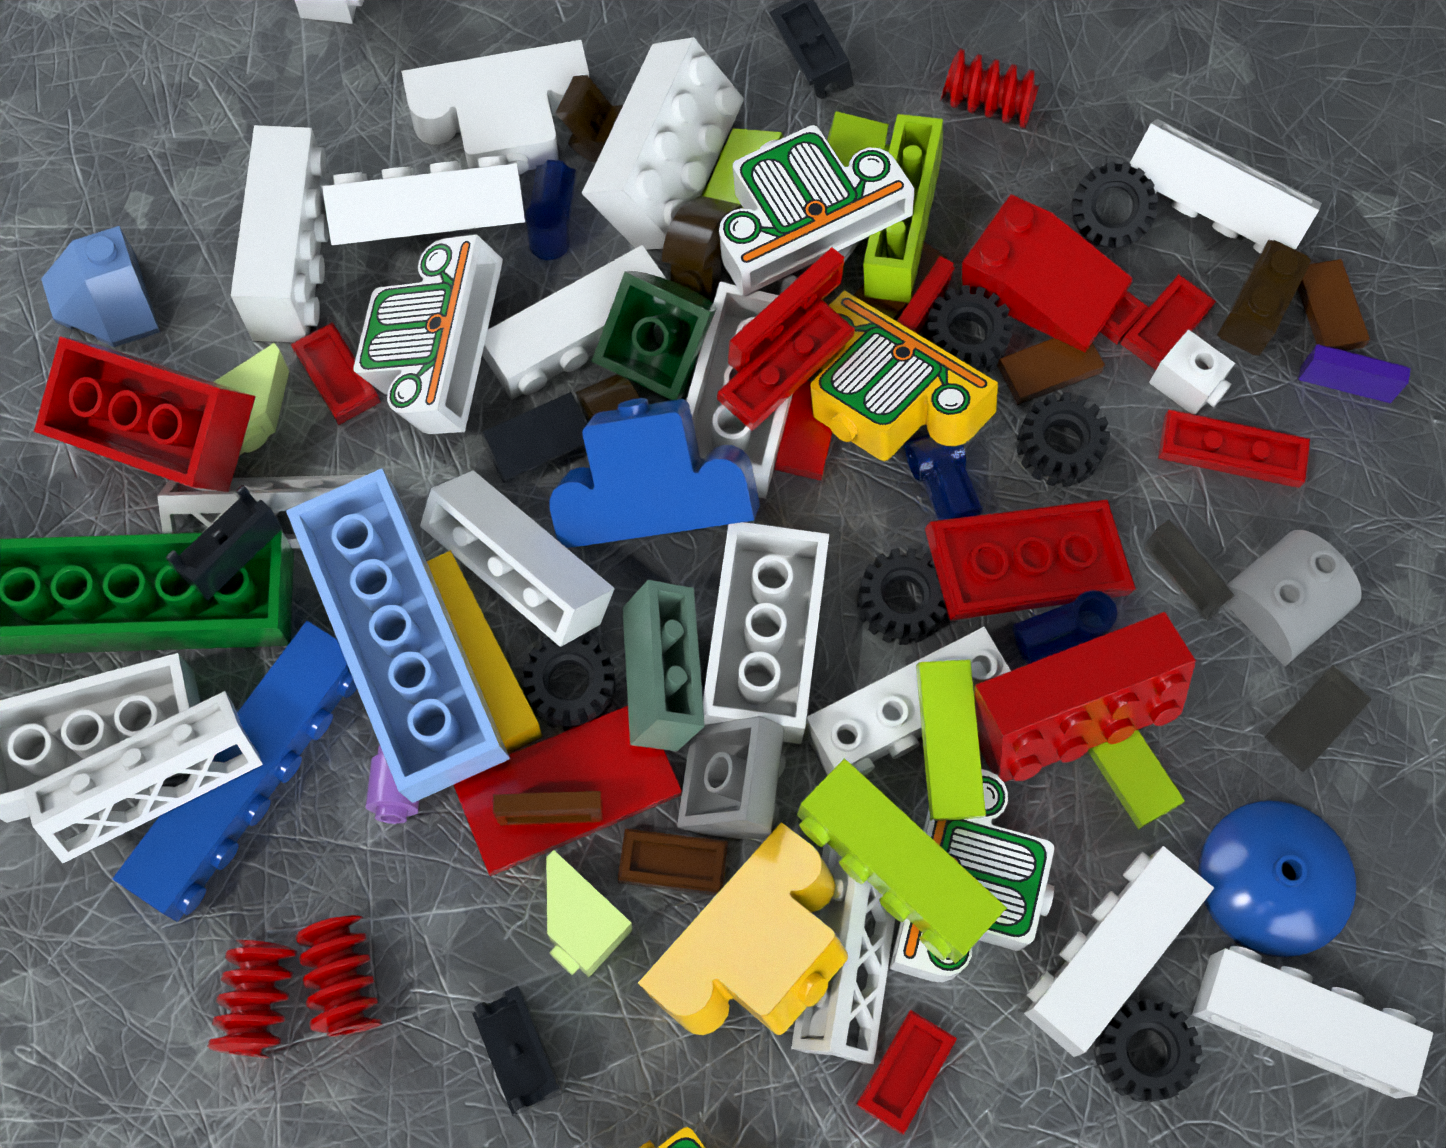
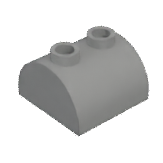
M1306 530L1290 531L1216 593L1284 667L1351 612L1360 603L1362 597L1358 578L1346 559L1326 540Z
M757 716L708 724L692 737L689 743L677 827L695 833L724 838L759 839L768 837L779 817V808L775 799L778 778L782 775L786 764L785 756L782 753L784 728L772 720Z

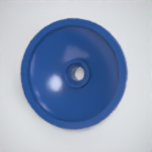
M1260 801L1242 806L1232 811L1215 825L1206 838L1201 850L1198 875L1214 887L1204 903L1217 925L1231 939L1249 950L1262 955L1283 958L1313 952L1332 941L1344 928L1351 915L1356 897V876L1351 857L1337 833L1324 820L1307 809L1281 801ZM1283 863L1289 864L1294 868L1296 873L1294 880H1289L1282 874L1281 867Z

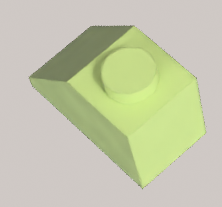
M275 343L214 381V383L256 396L239 456L244 452L249 453L257 450L266 442L268 436L276 432L289 369Z
M553 850L546 857L547 934L550 941L555 945L549 953L571 975L580 969L590 977L633 931L632 923Z

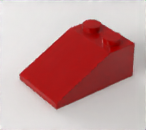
M1012 194L1007 198L962 262V286L970 285V294H975L978 286L986 288L983 297L987 299L994 292L1000 297L997 307L1006 303L1009 308L1007 316L1085 353L1131 286L1133 280L1130 275L1052 212Z

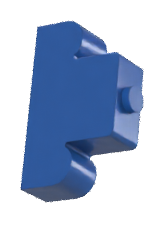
M638 398L618 404L617 410L596 413L582 431L590 468L578 467L570 470L553 490L549 500L556 538L566 548L754 521L760 506L752 463L749 456L742 449L734 445H721L713 448L706 455L705 459L700 457L690 405L684 399L648 404V399Z

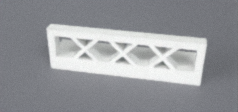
M365 475L233 478L229 492L193 488L169 480L157 495L162 534H177L174 514H192L207 526L205 529L207 530L238 500L234 492L241 485H244L249 490V493L257 502L261 499L266 503L276 516L279 511H286ZM209 513L220 514L216 518H213ZM284 534L292 548H301L295 534Z
M224 691L24 788L23 791L33 828L59 860L65 863L263 764L257 750L242 728L232 701ZM235 744L239 746L243 753L224 763L212 761L215 754ZM176 773L190 774L186 782L176 787L162 786L166 778ZM125 798L140 799L137 806L125 812L111 811L115 803ZM74 823L89 824L86 831L66 841L58 833V831Z
M826 843L823 847L822 859L833 875L835 890L830 902L821 910L813 912V915L834 931L848 952V959L828 982V988L824 996L815 1005L806 1007L796 1019L791 1049L804 1053L834 1055L863 1064H874L895 918L879 902L882 894L867 880L863 884H859L852 879L839 864L842 857ZM871 910L876 923L874 935L868 938L864 923L866 913ZM863 963L868 977L866 988L860 991L856 982L858 967ZM854 1017H856L860 1026L857 1048L846 1045L849 1023Z

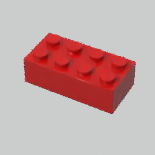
M60 336L34 432L189 487L229 492L256 396L101 345Z
M1162 612L976 684L974 701L979 749L992 773L996 774L1003 782L1012 779L1024 781L1036 775L1042 767L1061 760L1063 763L1072 762L1082 757L1090 748L1105 742L1117 744L1128 739L1136 730L1153 723L1155 726L1168 724L1183 712L1196 660L1167 614Z

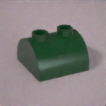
M625 271L591 362L671 400L682 399L717 308L715 304L704 296L678 283L648 273Z

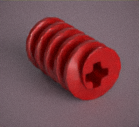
M960 48L951 63L940 102L947 93H950V105L952 108H957L962 100L967 98L968 113L972 114L981 103H984L985 118L988 119L995 114L998 108H1001L1002 123L1008 124L1013 116L1018 113L1019 126L1021 129H1025L1040 83L1039 85L1035 84V73L1032 69H1029L1021 80L1017 79L1016 64H1011L1004 75L1000 74V61L996 58L985 70L982 64V54L977 53L970 64H965V49Z
M350 915L321 920L305 927L296 935V942L299 945L312 947L303 952L299 957L300 964L303 967L314 968L313 971L306 974L302 979L303 985L306 988L319 990L308 997L306 1005L311 1010L323 1011V1013L310 1021V1029L316 1032L327 1033L326 1036L329 1037L362 1032L382 1025L381 1019L364 1017V1011L376 1005L378 999L377 997L362 996L360 993L361 989L375 982L374 976L357 974V968L371 960L369 954L354 953L353 951L354 946L367 939L366 933L350 932L349 926L363 919L362 916Z
M236 940L243 947L228 950L225 954V959L238 966L239 969L223 972L220 979L235 990L219 994L216 1002L230 1010V1013L215 1016L212 1020V1025L225 1032L226 1036L210 1039L207 1047L219 1053L270 1058L262 1053L263 1048L279 1045L281 1038L268 1032L267 1026L282 1023L285 1020L284 1015L271 1009V1004L289 999V994L276 988L275 982L293 977V972L280 966L279 961L280 959L295 957L297 950L285 945L265 941Z

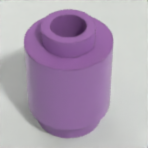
M379 746L378 754L371 759L366 809L375 813V819L380 822L390 824L405 823L407 816L418 813L419 801L412 803L398 791L385 756Z

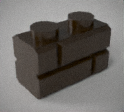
M1268 240L1253 264L1217 336L1221 340L1252 355L1260 356L1267 343L1275 334L1312 261L1309 256L1276 240Z

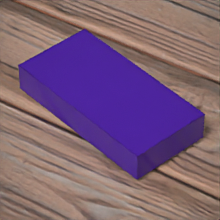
M1318 344L1302 363L1298 380L1391 403L1409 383L1411 368Z

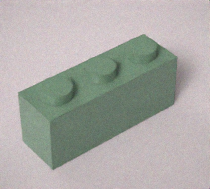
M647 580L622 607L630 745L678 751L705 727L694 588Z

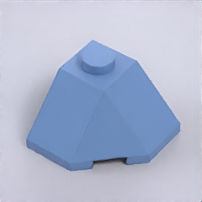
M120 226L72 240L41 278L52 317L58 324L72 330L75 327L92 334L98 341L112 347L160 333L136 254Z

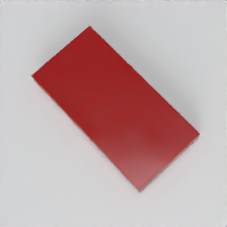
M1108 499L930 521L924 528L950 621L1127 596L1136 589Z
M628 706L509 754V760L453 785L490 877L682 796V790L664 749L630 745ZM600 791L602 797L603 820H600V822L500 825L493 814V794Z

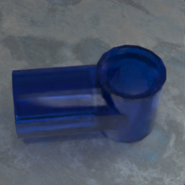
M547 160L546 163L536 166L531 204L525 214L529 249L536 257L544 260H555L562 257L570 245L569 225L576 184V169L567 166L564 161Z
M929 434L905 442V454L910 471L917 482H923L938 520L981 515L983 509L965 469L966 454L963 444L944 446L933 440Z
M1092 590L1082 593L1071 603L1014 624L1012 630L1022 659L1027 664L1108 634L1116 622L1117 608L1110 596L1101 591ZM1082 611H1092L1101 618L1103 625L1096 628L1088 627L1080 620L1079 613Z

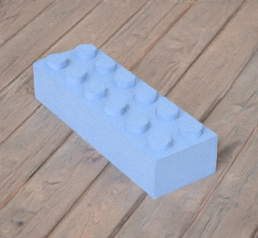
M381 468L286 510L398 791L414 803L509 760L510 757L399 495L384 470Z

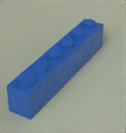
M306 620L237 712L242 728L257 750L263 765L160 815L112 880L176 922L180 920L183 914L189 915L199 906L206 894L204 886L216 869H224L234 858L239 848L237 841L249 825L255 826L264 817L271 804V800L268 798L280 782L286 783L297 772L302 762L301 753L312 739L318 740L327 731L333 720L331 712L342 697L349 698L357 690L337 639ZM235 744L215 754L212 761L224 763L243 753L239 746Z

